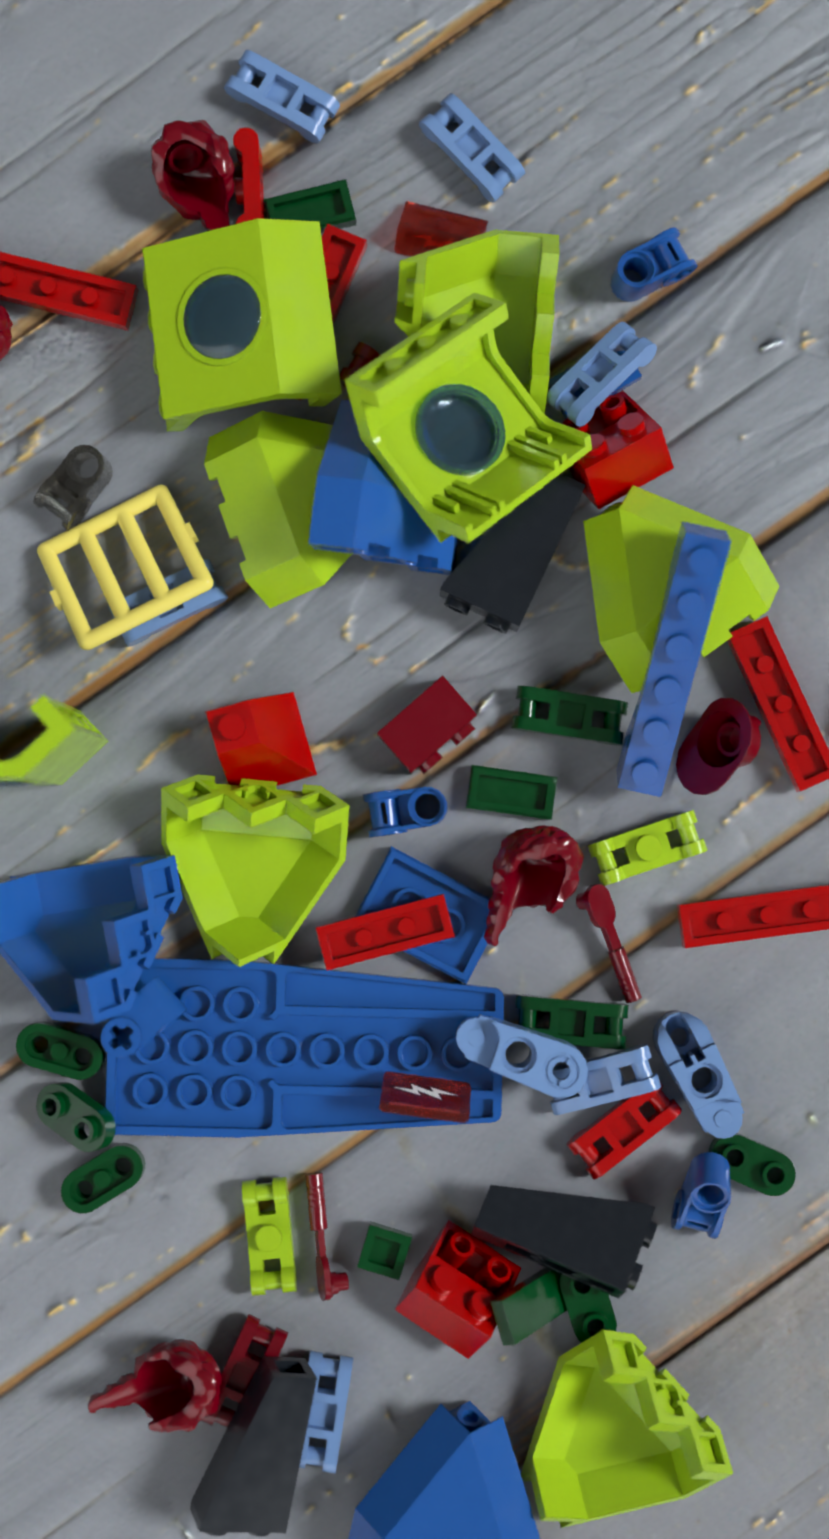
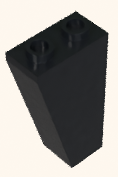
M560 473L542 489L514 508L513 511L498 520L443 582L439 596L446 599L444 605L463 615H468L471 610L485 617L483 623L498 632L506 634L508 629L517 632L586 485Z
M490 1185L471 1235L619 1299L626 1292L627 1288L634 1291L643 1268L642 1264L636 1262L642 1246L649 1248L656 1232L657 1223L651 1221L655 1207L645 1203Z
M262 1357L191 1499L190 1510L199 1532H205L212 1536H223L227 1532L249 1533L260 1537L267 1536L270 1533H286L317 1377L305 1358Z

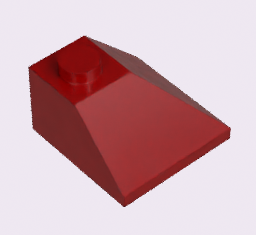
M294 692L250 699L206 712L217 755L229 785L240 786L241 779L243 778L275 781L277 786L317 775Z

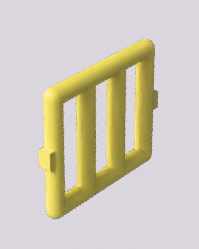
M162 484L39 544L37 547V554L54 589L49 592L53 602L59 611H64L75 638L83 650H91L209 591L214 584L213 578L195 544L199 540L190 522L185 523L169 489ZM156 505L193 579L169 590L134 517ZM118 524L154 597L131 610L96 538V535ZM78 544H81L115 617L93 629L88 624L57 556Z

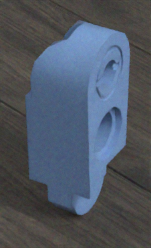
M675 1010L664 1014L658 1019L653 1028L652 1039L656 1051L705 1133L709 1132L716 1138L726 1139L733 1137L742 1126V1114L745 1112L708 1028L700 1019L686 1011ZM678 1028L683 1029L687 1035L686 1041L681 1045H675L671 1040L672 1031ZM698 1068H709L711 1071V1081L709 1084L701 1089L694 1088L691 1082L693 1073Z
M482 1014L466 1018L459 1024L456 1030L457 1045L462 1053H464V1058L488 1067L493 1072L549 1096L557 1098L573 1096L582 1089L587 1081L588 1067L586 1059L576 1046L568 1041ZM513 1042H524L529 1046V1055L526 1060L517 1064L508 1061L505 1056L508 1046ZM559 1062H565L570 1069L568 1076L564 1079L557 1078L552 1072L554 1065Z

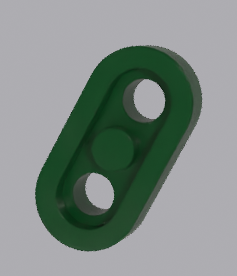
M36 1022L25 1027L19 1033L16 1040L17 1054L26 1065L76 1080H84L96 1074L103 1066L105 1060L104 1048L96 1037L48 1022ZM37 1036H43L48 1040L46 1051H40L36 1048L35 1039ZM79 1048H85L89 1051L90 1060L88 1063L78 1061L76 1053Z
M69 1082L49 1084L38 1094L36 1110L40 1120L77 1149L83 1152H93L107 1147L112 1142L116 1131L112 1114ZM54 1101L56 1102V1105H57V1110H56V1111H55V1108H54ZM85 1124L89 1127V1136L85 1133Z
M739 1133L726 1139L715 1137L711 1142L709 1152L720 1154L724 1158L733 1149L740 1151L739 1161L734 1164L729 1163L731 1180L768 1196L783 1195L793 1186L796 1178L795 1167L792 1161L782 1152ZM779 1167L781 1171L780 1177L776 1181H768L767 1173L769 1169Z
M119 1143L77 1167L62 1183L61 1197L64 1204L73 1212L89 1213L130 1189L141 1179L145 1171V1158L142 1152L132 1144ZM117 1159H128L131 1164L130 1171H120L116 1164ZM81 1181H88L92 1184V1194L85 1195L80 1191L79 1184Z
M559 1273L560 1288L577 1339L582 1343L602 1330L616 1331L617 1321L609 1295L590 1286L578 1289L574 1286V1279ZM600 1319L603 1325L600 1330L593 1332L587 1329L589 1321Z

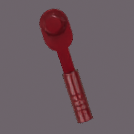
M602 884L590 885L586 891L576 896V905L581 910H587L592 924L597 928H601L609 950L607 953L625 1002L632 1003L642 998V995L631 969L625 948L621 946L613 924L616 910L610 893Z
M315 1172L305 1174L310 1230L315 1231L317 1286L321 1300L327 1301L333 1295L338 1294L339 1291L348 1290L349 1280L346 1272H330L324 1230L328 1229L323 1173Z

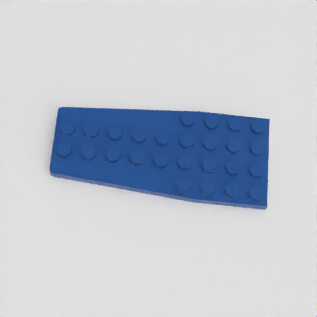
M154 958L150 969H143L134 991L139 992L146 984L159 976L184 1004L187 1011L137 1053L123 1058L114 1057L107 1053L105 1108L109 1110L114 1118L116 1126L115 1135L240 1138L492 1123L498 1121L502 1113V1075L491 1071L488 1067L464 1058V1053H462L457 1045L456 1030L463 1020L468 1017L478 1016L479 1014L504 1020V995L499 988L333 969L326 971L324 968L278 963L271 964L260 961H252L238 967L229 959ZM117 1027L120 1034L116 1039L119 1046L126 1043L132 1045L129 1039L133 1033L130 1027L124 1029ZM410 1083L429 1090H431L429 1088L431 1086L463 1097L440 1094L443 1099L442 1101L421 1093V1097L390 1086L411 1088Z

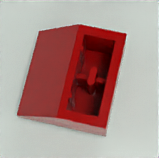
M623 390L617 394L609 395L595 409L594 415L584 426L578 427L568 418L562 423L590 434L592 450L569 467V470L576 481L586 485L583 493L598 510L628 494L632 485L641 487L674 468L662 427Z
M448 1220L411 1275L394 1310L469 1359L491 1338L497 1325L490 1301L514 1287L522 1268Z

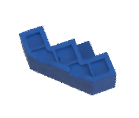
M341 399L317 474L309 544L316 550L358 554L366 561L407 565L411 571L450 575L454 571L458 538L451 535L442 543L439 542L360 439L350 400Z
M175 855L128 856L9 876V880L0 882V954L52 1020L89 1024L101 1022L131 1009L138 995L134 988L143 969H150L164 939V936L160 933L169 914H176L183 899Z
M471 1401L450 1411L440 1404L355 1508L348 1539H540L503 1416L491 1422Z

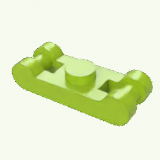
M694 809L587 845L591 858L596 857L601 871V873L597 874L600 884L604 886L708 851L704 838L699 839L694 825V823L698 822ZM678 829L683 845L671 848L666 833ZM623 847L628 863L617 867L612 851Z
M277 1177L273 1178L271 1183L257 1184L256 1180L242 1181V1200L245 1211L252 1296L266 1295V1290L282 1289L283 1293L296 1292L297 1278L287 1178ZM274 1200L275 1211L260 1212L259 1201ZM280 1258V1271L265 1272L264 1260Z

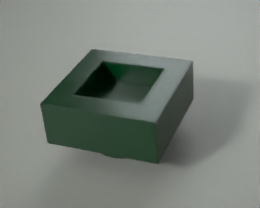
M370 1221L357 1268L400 1280L412 1240V1234Z

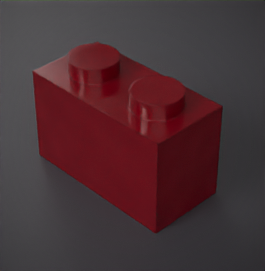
M441 676L378 731L377 736L411 775L417 769L425 774L443 758L438 752L450 740L457 746L476 729L471 722L476 719L477 714L446 678Z

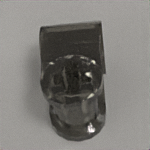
M90 445L74 447L56 471L40 486L34 496V505L38 508L45 507L62 520V526L69 531L84 519L91 505L109 484L113 473L110 461L98 449ZM97 459L98 469L96 473L91 477L82 478L80 474L82 464L86 460ZM60 497L68 504V506L65 507L57 499Z

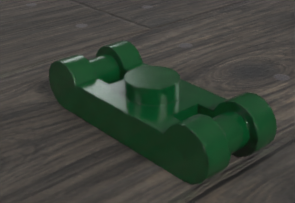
M517 686L516 699L520 700L518 715L513 716L511 729L622 746L624 732L620 731L622 716H627L628 702L544 688ZM537 703L549 704L547 720L535 718ZM593 711L605 713L603 728L591 727Z
M516 994L515 1008L519 1009L517 1025L568 1041L572 1045L625 1049L626 1035L622 1034L623 1018H628V1004ZM537 1011L549 1012L548 1028L535 1026ZM595 1016L606 1017L605 1032H593Z

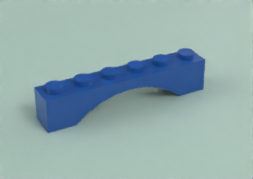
M684 521L681 523L670 564L662 611L649 664L632 719L626 731L616 769L618 788L657 797L662 796L731 545V540L725 530Z

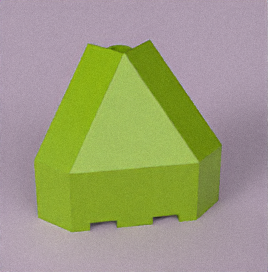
M495 229L400 260L394 323L409 337L474 292L506 302L509 319L493 329L498 351L545 414L550 377V347L555 316L554 294L560 254L559 235Z
M260 411L210 436L204 466L209 480L215 481L218 479L225 499L224 503L218 505L230 539L238 537L246 560L239 563L244 579L271 609L325 585L352 554L316 550L309 544L317 474L333 425Z
M632 485L623 502L615 503L605 509L602 514L583 521L599 642L631 694L641 691L662 611L670 564L682 521L725 530L731 540L700 654L702 657L707 656L733 637L729 629L745 617L749 616L751 620L755 621L769 611L779 589L777 580L750 533Z
M200 774L161 788V844L166 855H175L181 890L211 959L224 955L236 966L241 967L260 957H264L271 964H275L346 860L349 805L318 785L303 784L302 791L277 789V782L243 778L241 779L240 786L216 784L215 776Z
M602 1330L558 1357L521 1471L522 1480L532 1482L540 1521H558L560 1527L564 1528L688 1498L733 1474L720 1428L708 1415L701 1418L686 1402L689 1397L688 1392L666 1368L660 1371L656 1369L644 1355L647 1347L635 1334Z

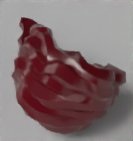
M177 120L164 124L162 136L151 145V168L161 197L173 206L183 218L200 220L207 231L230 226L228 204L235 189L233 176L235 167L229 155L226 138L222 135H217L206 120L190 122Z
M540 825L534 828L516 830L501 841V848L492 866L494 871L491 880L493 895L488 903L487 928L483 936L489 945L497 946L499 935L506 927V923L512 916L515 908L525 906L535 908L540 905L546 906V911L554 914L563 907V903L576 891L579 885L578 872L581 869L584 855L578 843L567 832L558 827Z
M174 1339L172 1342L165 1341L136 1357L133 1373L122 1375L117 1383L108 1384L103 1392L91 1395L87 1404L90 1413H96L100 1408H116L135 1403L144 1409L147 1417L153 1419L148 1424L150 1430L155 1432L165 1431L167 1433L176 1430L190 1432L196 1428L201 1419L218 1411L222 1381L220 1368L213 1356L206 1350L198 1347L196 1342L184 1339Z

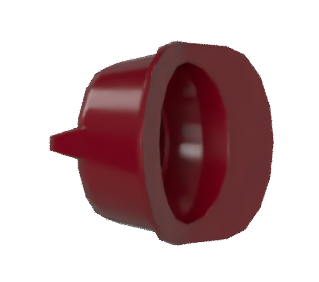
M720 698L711 702L699 721L684 739L677 755V775L683 787L693 794L708 795L718 791L727 783L738 768L750 764L757 756L761 747V733L759 729L761 721L757 717L750 715L742 703L734 698Z

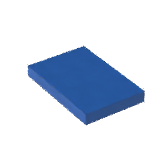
M391 846L355 917L444 894L455 937L403 951L467 984L488 944L483 936L487 928L486 920L489 914L488 903L490 898Z

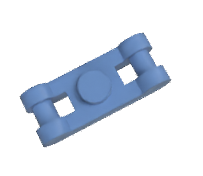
M245 50L238 62L240 69L235 76L231 75L224 85L225 92L233 99L242 103L246 102L293 128L308 141L318 144L325 134V123L328 118H334L340 108V103L327 92L257 53ZM255 77L263 78L259 88L251 84ZM304 102L314 107L310 116L300 112Z
M450 93L440 102L441 108L435 114L428 113L419 121V127L430 141L436 143L477 185L481 194L489 202L494 203L504 194L503 188L510 182L516 183L525 174V170L518 159L456 95ZM452 121L458 123L460 126L452 133L446 128ZM491 160L499 166V169L493 175L484 168Z
M619 322L551 387L547 394V402L556 410H565L567 418L578 427L584 426L594 415L595 409L639 366L644 367L651 362L656 354L657 346L645 337L638 338L635 335L634 328L626 322ZM626 350L621 356L616 353L617 351ZM582 387L585 391L577 398L574 396V393Z
M205 559L204 562L213 578V587L209 591L123 633L122 637L127 647L139 644L150 636L201 611L213 608L228 599L223 586H217L212 575L215 570L210 559ZM188 567L164 578L169 590L193 579ZM148 586L125 597L130 610L154 598Z
M640 1044L622 1051L587 1059L588 1075L584 1086L578 1094L566 1098L553 1097V1100L550 1101L553 1114H566L660 1089L661 1084L657 1073H652L648 1061L652 1057L648 1044ZM568 1065L555 1066L552 1070L553 1075L560 1079L566 1078L570 1071ZM631 1065L636 1079L625 1082L620 1068Z
M310 1350L308 1364L316 1375L317 1382L299 1468L305 1469V1464L323 1467L322 1472L336 1473L354 1357L341 1355L340 1360L323 1357V1352ZM319 1376L337 1378L335 1390L318 1387ZM310 1437L327 1440L326 1448L310 1446Z

